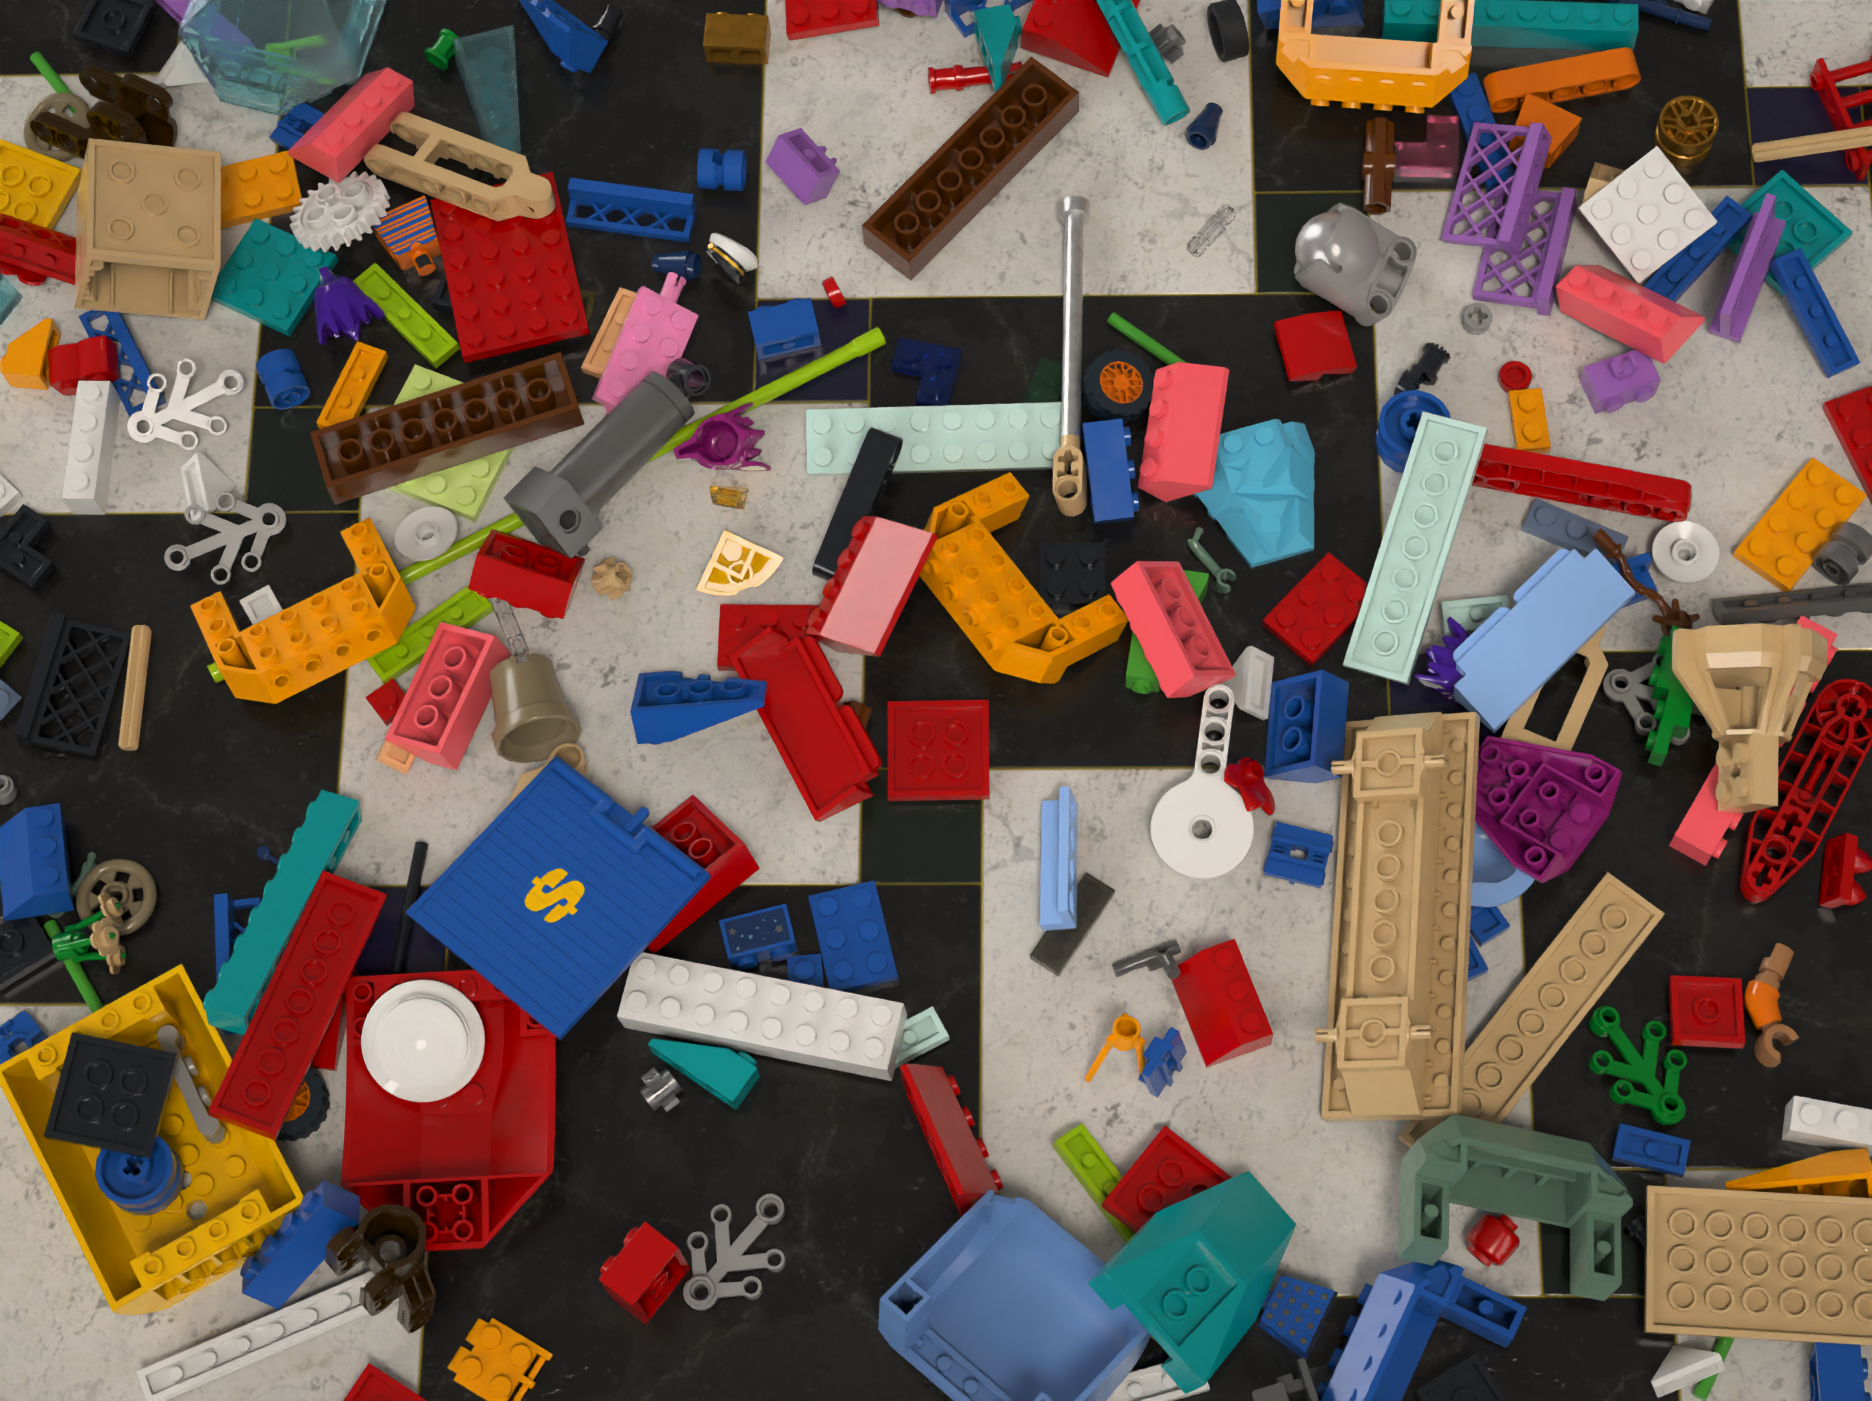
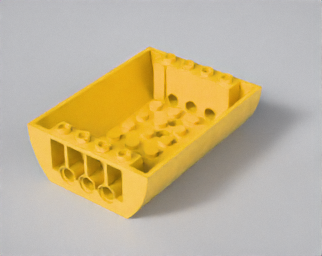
M182 964L0 1064V1086L112 1312L121 1315H140L168 1309L238 1269L248 1257H253L261 1249L265 1238L268 1235H273L281 1227L285 1216L288 1213H293L301 1205L304 1198L275 1140L219 1120L226 1129V1137L221 1143H210L198 1130L174 1076L158 1135L180 1156L184 1173H189L192 1179L189 1187L180 1190L176 1200L165 1210L152 1215H133L121 1210L99 1188L95 1176L96 1159L101 1149L46 1139L44 1137L72 1032L162 1050L157 1038V1032L164 1025H172L185 1039L186 1045L183 1049L185 1057L191 1055L197 1066L199 1074L194 1076L198 1086L204 1085L213 1102L232 1062V1058L216 1027L209 1025L206 1010L203 1009V1003ZM199 1202L205 1203L207 1210L204 1217L199 1220H192L189 1215L191 1207Z

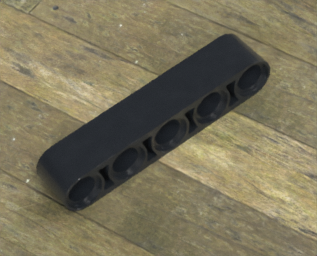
M873 427L867 432L816 556L812 575L828 581L833 578L838 568L837 560L840 554L848 548L852 539L851 533L854 525L863 516H875L900 455L903 438Z

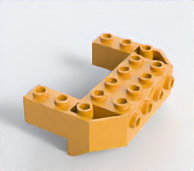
M1281 0L1276 65L1305 99H1311L1310 105L1329 106V101L1331 100L1342 101V107L1361 109V103H1373V110L1392 111L1393 105L1405 106V112L1424 113V107L1433 108L1468 78L1475 0H1440L1436 43L1311 34L1314 0Z
M1009 472L934 507L924 531L934 533L938 538L919 576L994 671L1037 683L1055 684L1060 681L1067 666L1116 642L1125 628L1128 618L1109 594L1060 619L1057 618L990 534V532L1018 520L1030 497L1012 473Z
M370 517L340 532L360 572L241 631L236 617L221 591L190 606L214 661L235 698L277 704L397 644L416 606Z

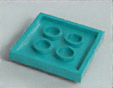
M1783 170L1741 204L1743 208L1752 213L1753 217L1754 212L1759 213L1766 193L1775 195V218L1786 221V226L1773 259L1801 248L1812 270L1847 242L1853 233ZM1750 222L1727 246L1737 256ZM1770 267L1765 281L1784 296Z
M255 218L217 276L211 301L290 337L314 300L315 289L321 283L319 269L327 266L332 271L338 262L336 254L329 251L323 252L321 248L315 252L312 251L311 247L305 249L302 243H298L294 235Z

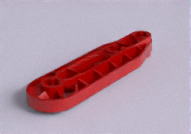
M1489 444L1484 445L1472 486L1669 522L1685 521L1690 512L1692 502V485L1684 480Z
M1841 679L1824 687L1814 701L1778 769L1779 777L1787 760L1801 768L1793 784L1778 779V791L1786 796L1778 812L1765 808L1757 810L1748 826L1740 877V892L1748 901L1759 903L1769 899L1813 857L1872 745V717L1864 718L1867 709H1872V688L1864 682L1854 679ZM1846 710L1851 712L1850 717L1844 714ZM1811 715L1813 718V724L1808 723ZM1860 723L1868 734L1862 738L1855 732ZM1802 732L1815 739L1807 756L1793 751ZM1867 743L1864 751L1859 748V746ZM1815 753L1821 754L1822 758L1814 765L1807 783L1804 784L1802 789L1798 788ZM1844 755L1859 760L1849 779L1836 771ZM1827 758L1831 759L1834 763L1815 797L1811 795L1814 786L1826 767L1825 762ZM1830 783L1844 788L1835 807L1822 799ZM1815 811L1829 816L1820 835L1807 828ZM1758 816L1771 824L1762 841L1752 838L1754 824ZM1786 822L1792 824V827L1787 837L1780 835ZM1800 839L1815 844L1810 854L1801 862L1792 857ZM1752 849L1756 854L1749 864L1750 850ZM1774 849L1778 851L1781 859H1772L1768 856L1766 850ZM1784 869H1791V871L1782 880H1780V877ZM1763 871L1767 875L1761 887L1755 885V882L1760 872Z

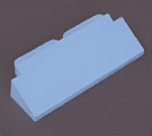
M1575 548L1571 552L1567 549L1558 550L1514 593L1513 600L1516 605L1511 610L1506 607L1498 608L1454 651L1453 659L1456 662V670L1464 676L1454 685V698L1469 712H1476L1480 716V721L1495 733L1635 596V590L1597 548L1585 559Z

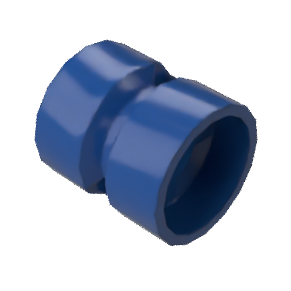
M700 148L697 163L698 188L717 190L719 186H723L726 191L743 192L747 173L746 151L727 149L724 154H721L719 149Z
M278 349L262 356L256 363L257 373L262 384L265 386V392L273 408L279 410L290 409L302 404L310 396V387L305 375L301 372V366L296 354L292 350Z

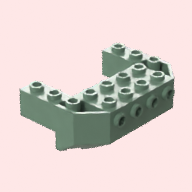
M1452 1114L1420 1137L1401 1159L1399 1259L1432 1266L1449 1248V1203L1570 1228V1294L1605 1301L1622 1285L1621 1217L1633 1206V1199L1624 1182L1590 1143Z

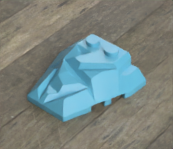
M1273 419L1220 434L1212 489L1193 494L1195 498L1199 497L1208 509L1207 513L1212 520H1217L1225 530L1227 539L1250 568L1314 550L1315 451L1305 424L1298 422L1282 424L1279 419Z

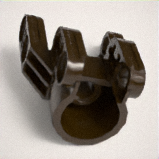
M92 64L88 65L79 74V80L83 87L88 90L89 94L102 100L97 102L86 113L87 120L91 125L88 129L49 111L38 113L30 121L31 131L37 138L81 159H85L89 138L174 147L177 139V124L175 119L170 116L169 110L173 106V99L168 91L137 75L128 73L121 77Z
M397 1204L378 1206L370 1210L354 1228L348 1226L342 1229L327 1243L325 1262L337 1276L347 1273L361 1261H364L374 1272L375 1276L366 1283L364 1288H360L359 1295L360 1304L371 1316L381 1313L398 1298L397 1320L411 1334L426 1324L434 1313L436 1292L427 1267L424 1265L426 1226L421 1217L409 1207ZM386 1252H393L399 1258L394 1261H386L381 1255Z

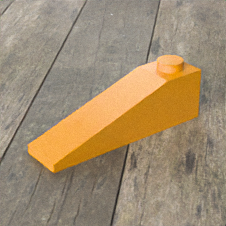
M1867 1148L1831 1151L1725 1182L1726 1190L1872 1198V1163Z

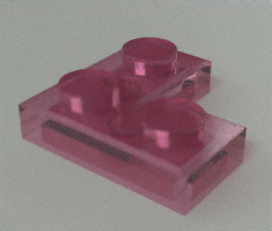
M1427 115L1426 143L1395 142V176L1457 178L1459 173V116Z

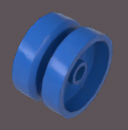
M1419 390L1403 391L1391 397L1382 407L1375 437L1376 449L1384 464L1396 472H1404L1422 412L1450 418V412L1444 403L1431 393Z
M158 1135L152 1160L101 1150L96 1159L95 1176L99 1188L121 1210L133 1215H152L165 1210L176 1200L183 1186L184 1168L180 1156Z

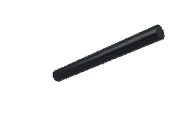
M415 842L389 969L391 974H403L413 920L407 916L406 911L418 900L429 846L425 842Z

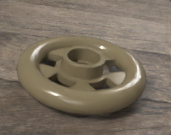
M59 92L42 98L32 107L25 120L23 134L29 150L64 162L75 156L61 149L51 150V145L40 139L37 140V137L30 128V121L38 113L46 112L52 107L55 110V113H53L86 129L91 126L86 117V113L90 110L87 103L74 94ZM68 106L76 110L71 118L64 113Z
M111 859L96 865L84 876L76 894V907L81 920L93 915L92 910L101 905L98 896L92 893V889L99 880L106 883L100 894L107 892L111 898L122 894L123 898L119 903L122 906L123 913L130 910L132 915L131 918L123 921L122 926L115 927L119 931L120 936L136 931L152 915L157 901L156 884L150 872L141 864L128 859ZM117 872L130 874L127 884L122 881H115ZM142 888L143 900L134 902L133 890ZM90 924L89 926H87V928H89L91 931H93V930H92V924Z

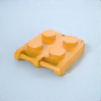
M478 1318L465 1339L474 1348L472 1351H469L460 1346L447 1368L456 1373L453 1379L456 1383L486 1401H508L520 1382L522 1386L512 1401H521L528 1388L532 1389L536 1384L533 1380L546 1360L550 1361L553 1354L494 1318L491 1319L489 1324ZM536 1355H539L540 1357L527 1377L524 1376Z

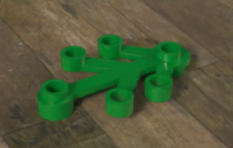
M1610 1006L1598 1007L1588 1020L1591 1031L1600 1037L1609 1036L1628 1064L1614 1061L1608 1052L1599 1050L1589 1059L1590 1069L1598 1075L1606 1073L1642 1084L1649 1093L1634 1091L1630 1082L1618 1080L1609 1090V1095L1615 1103H1629L1649 1109L1653 1119L1663 1125L1678 1123L1686 1112L1684 1101L1677 1094L1680 1071L1687 1064L1685 1054L1680 1050L1674 1049L1663 1058L1662 1064L1666 1072L1662 1087L1655 1077L1659 1042L1666 1036L1665 1026L1661 1022L1653 1020L1643 1028L1644 1046L1641 1057L1620 1028L1618 1012ZM1603 1015L1608 1017L1611 1023L1605 1021ZM1650 1028L1657 1031L1658 1037L1651 1034ZM1670 1057L1675 1058L1679 1066L1674 1065ZM1597 1058L1605 1062V1067L1597 1063ZM1617 1088L1623 1089L1626 1096L1620 1095ZM1665 1102L1668 1103L1673 1110H1669L1665 1106Z

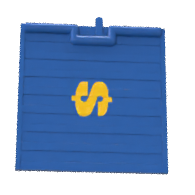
M555 756L406 911V914L561 1040L711 879V876L704 868L660 834L642 823L649 816L648 808H640L633 816L567 762Z

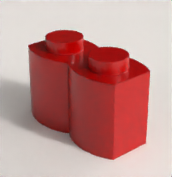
M96 336L81 340L78 343L59 345L47 351L50 386L62 395H76L78 381H110L112 383L119 379L116 343L106 336Z

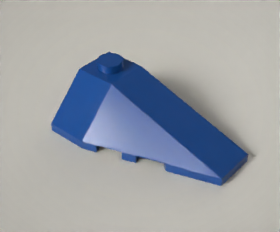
M519 0L552 53L562 59L560 64L574 73H577L578 69L591 73L608 40L554 0Z
M678 671L639 673L630 710L637 744L650 743L658 745L664 742H672L764 707L768 689L767 682L739 678H728L723 682L711 681L710 675L700 674L697 679L683 678L682 672Z

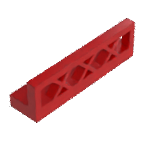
M3 213L0 214V261L75 285V237Z

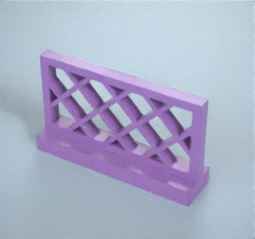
M1474 122L1441 238L1444 243L1504 249L1507 254H1520L1552 136L1543 123L1531 122L1530 127ZM1481 133H1491L1497 137L1496 141L1483 150L1478 145ZM1516 136H1525L1523 145L1511 153L1505 143ZM1503 146L1508 156L1492 166L1487 156ZM1484 159L1489 169L1473 179L1470 175L1472 166ZM1514 162L1517 167L1515 175L1503 182L1497 172ZM1494 175L1500 185L1484 195L1478 186ZM1475 188L1481 198L1465 208L1462 204L1463 197ZM1505 191L1509 196L1507 204L1494 211L1489 201ZM1486 204L1492 214L1478 224H1475L1470 215ZM1467 217L1473 227L1462 235L1453 234L1455 225ZM1497 220L1500 225L1497 239L1484 237L1480 231Z
M1563 187L1562 193L1537 190L1531 211L1536 220L1528 224L1524 236V241L1529 248L1516 256L1514 254H1507L1510 259L1495 267L1490 257L1501 249L1485 247L1473 292V300L1535 308L1538 315L1551 316L1556 295L1555 286L1559 282L1577 208L1576 189ZM1505 191L1497 196L1494 211L1503 207L1505 197H1509ZM1542 201L1553 202V210L1543 216L1534 208V206ZM1497 220L1490 224L1487 238L1497 239V229L1500 227ZM1541 226L1547 233V236L1534 244L1527 234ZM1535 254L1540 260V265L1527 271L1520 261ZM1515 265L1522 273V276L1508 283L1501 273ZM1494 277L1503 286L1495 292L1482 291L1484 283ZM1528 281L1533 288L1532 298L1518 296L1513 289Z
M1766 193L1759 213L1754 212L1709 328V334L1741 343L1770 268L1769 263L1773 260L1786 226V221L1775 218V195Z

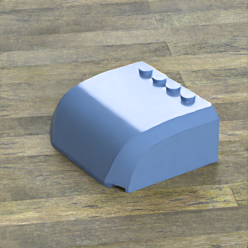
M989 1190L880 1298L878 1330L889 1345L953 1401H1106L1135 1366L1151 1337V1334L1124 1304L1111 1310L1088 1285L1087 1282L1106 1264L1031 1201L1020 1197L1011 1199L996 1195L994 1190Z

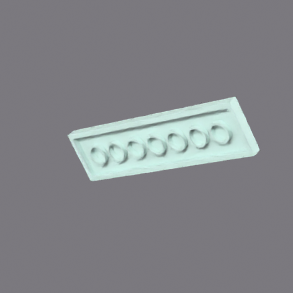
M1062 402L806 410L807 475H850L865 436L871 427L903 438L902 449L892 474L1053 469L1054 454L1061 448Z
M1422 412L1343 662L1344 667L1409 685L1489 432L1487 428Z

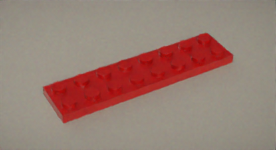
M324 870L322 871L208 1110L209 1116L276 1141L387 901V894Z

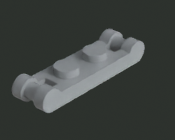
M164 1025L158 1030L157 1038L163 1051L177 1053L179 1056L174 1077L198 1130L210 1143H221L226 1137V1129L217 1118L208 1115V1106L212 1104V1099L204 1085L199 1087L194 1076L199 1074V1071L191 1055L185 1057L183 1053L186 1045L185 1039L174 1026Z

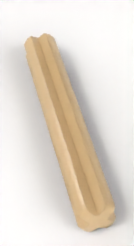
M1872 126L1755 143L1752 145V158L1754 162H1763L1871 146Z
M134 625L131 632L118 743L119 747L125 751H135L139 745L152 633L149 626Z

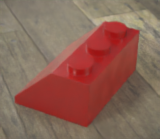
M491 529L477 553L468 589L475 591L484 598H497L507 601L516 608H529L538 611L547 618L564 619L570 607L586 559L578 556L570 559L546 546Z
M1235 938L1201 950L1178 965L1181 973L1177 978L1171 979L1206 1068L1272 1044L1273 1031Z

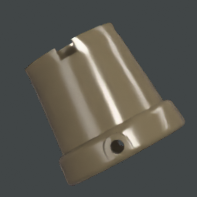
M526 654L528 662L517 663L516 656L500 662L490 671L489 683L496 722L494 732L491 735L498 755L507 761L518 763L543 761L550 757L557 746L565 743L575 744L580 737L582 729L579 718L576 716L574 709L567 705L552 660L544 655Z

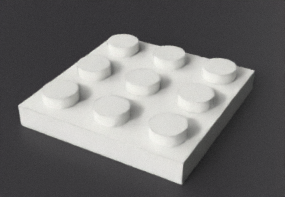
M1658 146L1578 207L1579 211L1637 284L1645 280L1718 223Z

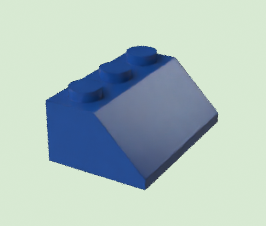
M1324 670L1272 682L1264 769L1265 778L1306 783H1321L1342 778V774L1335 776L1332 774L1331 767L1333 766L1331 763L1334 760L1343 761L1349 682Z
M60 803L25 808L0 827V882L4 921L74 910L66 823Z

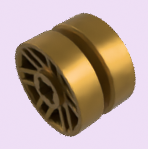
M1680 96L1672 99L1661 111L1654 134V147L1658 146L1673 165L1686 167L1700 163L1708 156L1718 129L1719 120L1715 109L1707 101L1696 96Z

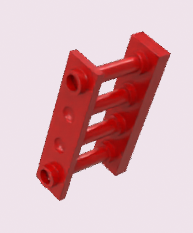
M1872 55L1868 61L1832 71L1828 70L1823 58L1816 60L1810 74V84L1812 89L1818 92L1835 131L1872 126V119L1853 124L1846 110L1871 103L1872 89L1840 97L1835 85L1836 82L1872 73ZM1864 147L1844 149L1848 169L1854 172L1857 181L1864 180L1870 167V162H1872V149L1864 150Z

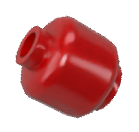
M1484 1214L1467 1233L1466 1239L1470 1245L1466 1249L1487 1268L1491 1264L1502 1266L1520 1246V1239L1514 1233L1519 1227L1504 1214H1501L1498 1218L1493 1214Z

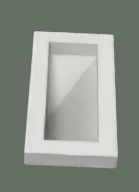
M197 34L183 37L153 83L163 88L208 82L201 38Z
M196 452L180 467L188 506L193 504L199 505L207 513L211 514L217 508L215 499L219 493H230L236 486L231 479L202 453ZM223 496L220 499V503L224 500L226 496ZM192 509L190 511L191 520L196 521L200 519L201 511L199 509Z
M1248 646L1232 666L1236 676L1220 684L1232 690L1234 703L1239 709L1261 720H1266L1269 714L1274 657L1253 646Z
M1673 1345L1651 1380L1657 1397L1660 1398L1726 1369L1719 1353Z

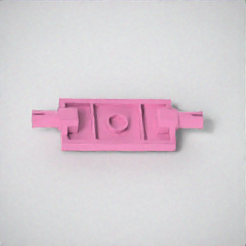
M669 272L660 295L644 286L638 289L592 397V400L605 407L607 410L606 415L650 371L657 372L667 378L666 373L671 362L682 357L699 316L677 304L683 286L686 284L684 277L681 276L679 281H676L678 274Z

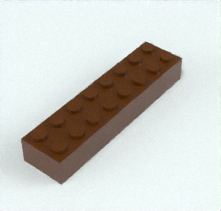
M1031 56L862 225L864 244L909 280H912L1079 112V92Z
M559 352L310 432L326 488L336 505L584 425V421L562 354Z

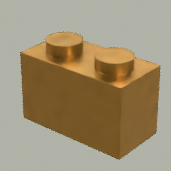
M727 12L707 13L703 41L706 62L768 64L771 37L769 17L757 13L747 15L730 14Z

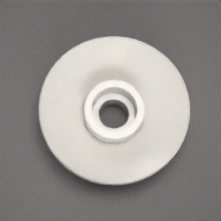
M430 506L418 509L406 516L397 527L394 537L396 548L403 557L409 560L426 561L436 558L446 552L456 540L458 523L454 515L445 508Z
M1673 522L1662 528L1653 541L1652 558L1655 566L1666 578L1677 583L1693 584L1703 581L1714 572L1719 562L1720 550L1716 538L1707 528L1695 522ZM1678 554H1686L1689 557V560H1681L1678 557Z

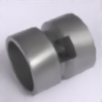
M1852 522L1841 523L1830 536V542L1824 543L1813 557V563L1818 572L1829 581L1838 585L1849 584L1859 572L1858 565L1865 564L1872 556V536L1864 528Z

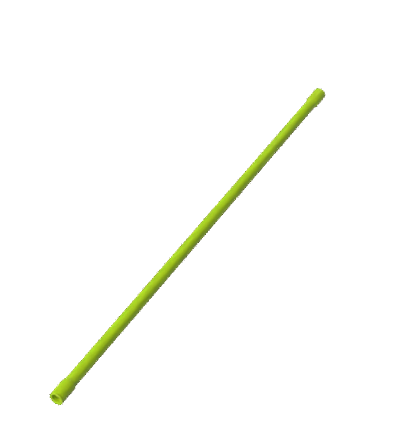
M876 327L854 338L850 343L682 427L647 463L671 452L675 447L692 438L699 425L709 417L727 413L744 404L753 402V406L745 412L747 413L856 357H861L885 345L886 341L882 332ZM514 512L453 543L442 555L426 561H417L399 570L398 573L406 586L481 548L491 529L509 534L525 525ZM215 662L207 666L216 684L224 680Z

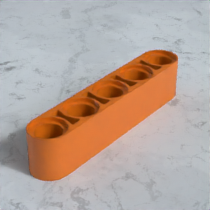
M1623 47L1493 72L1483 79V86L1491 111L1493 113H1504L1520 110L1527 93L1549 103H1557L1625 90L1637 85L1641 80V75L1633 50Z

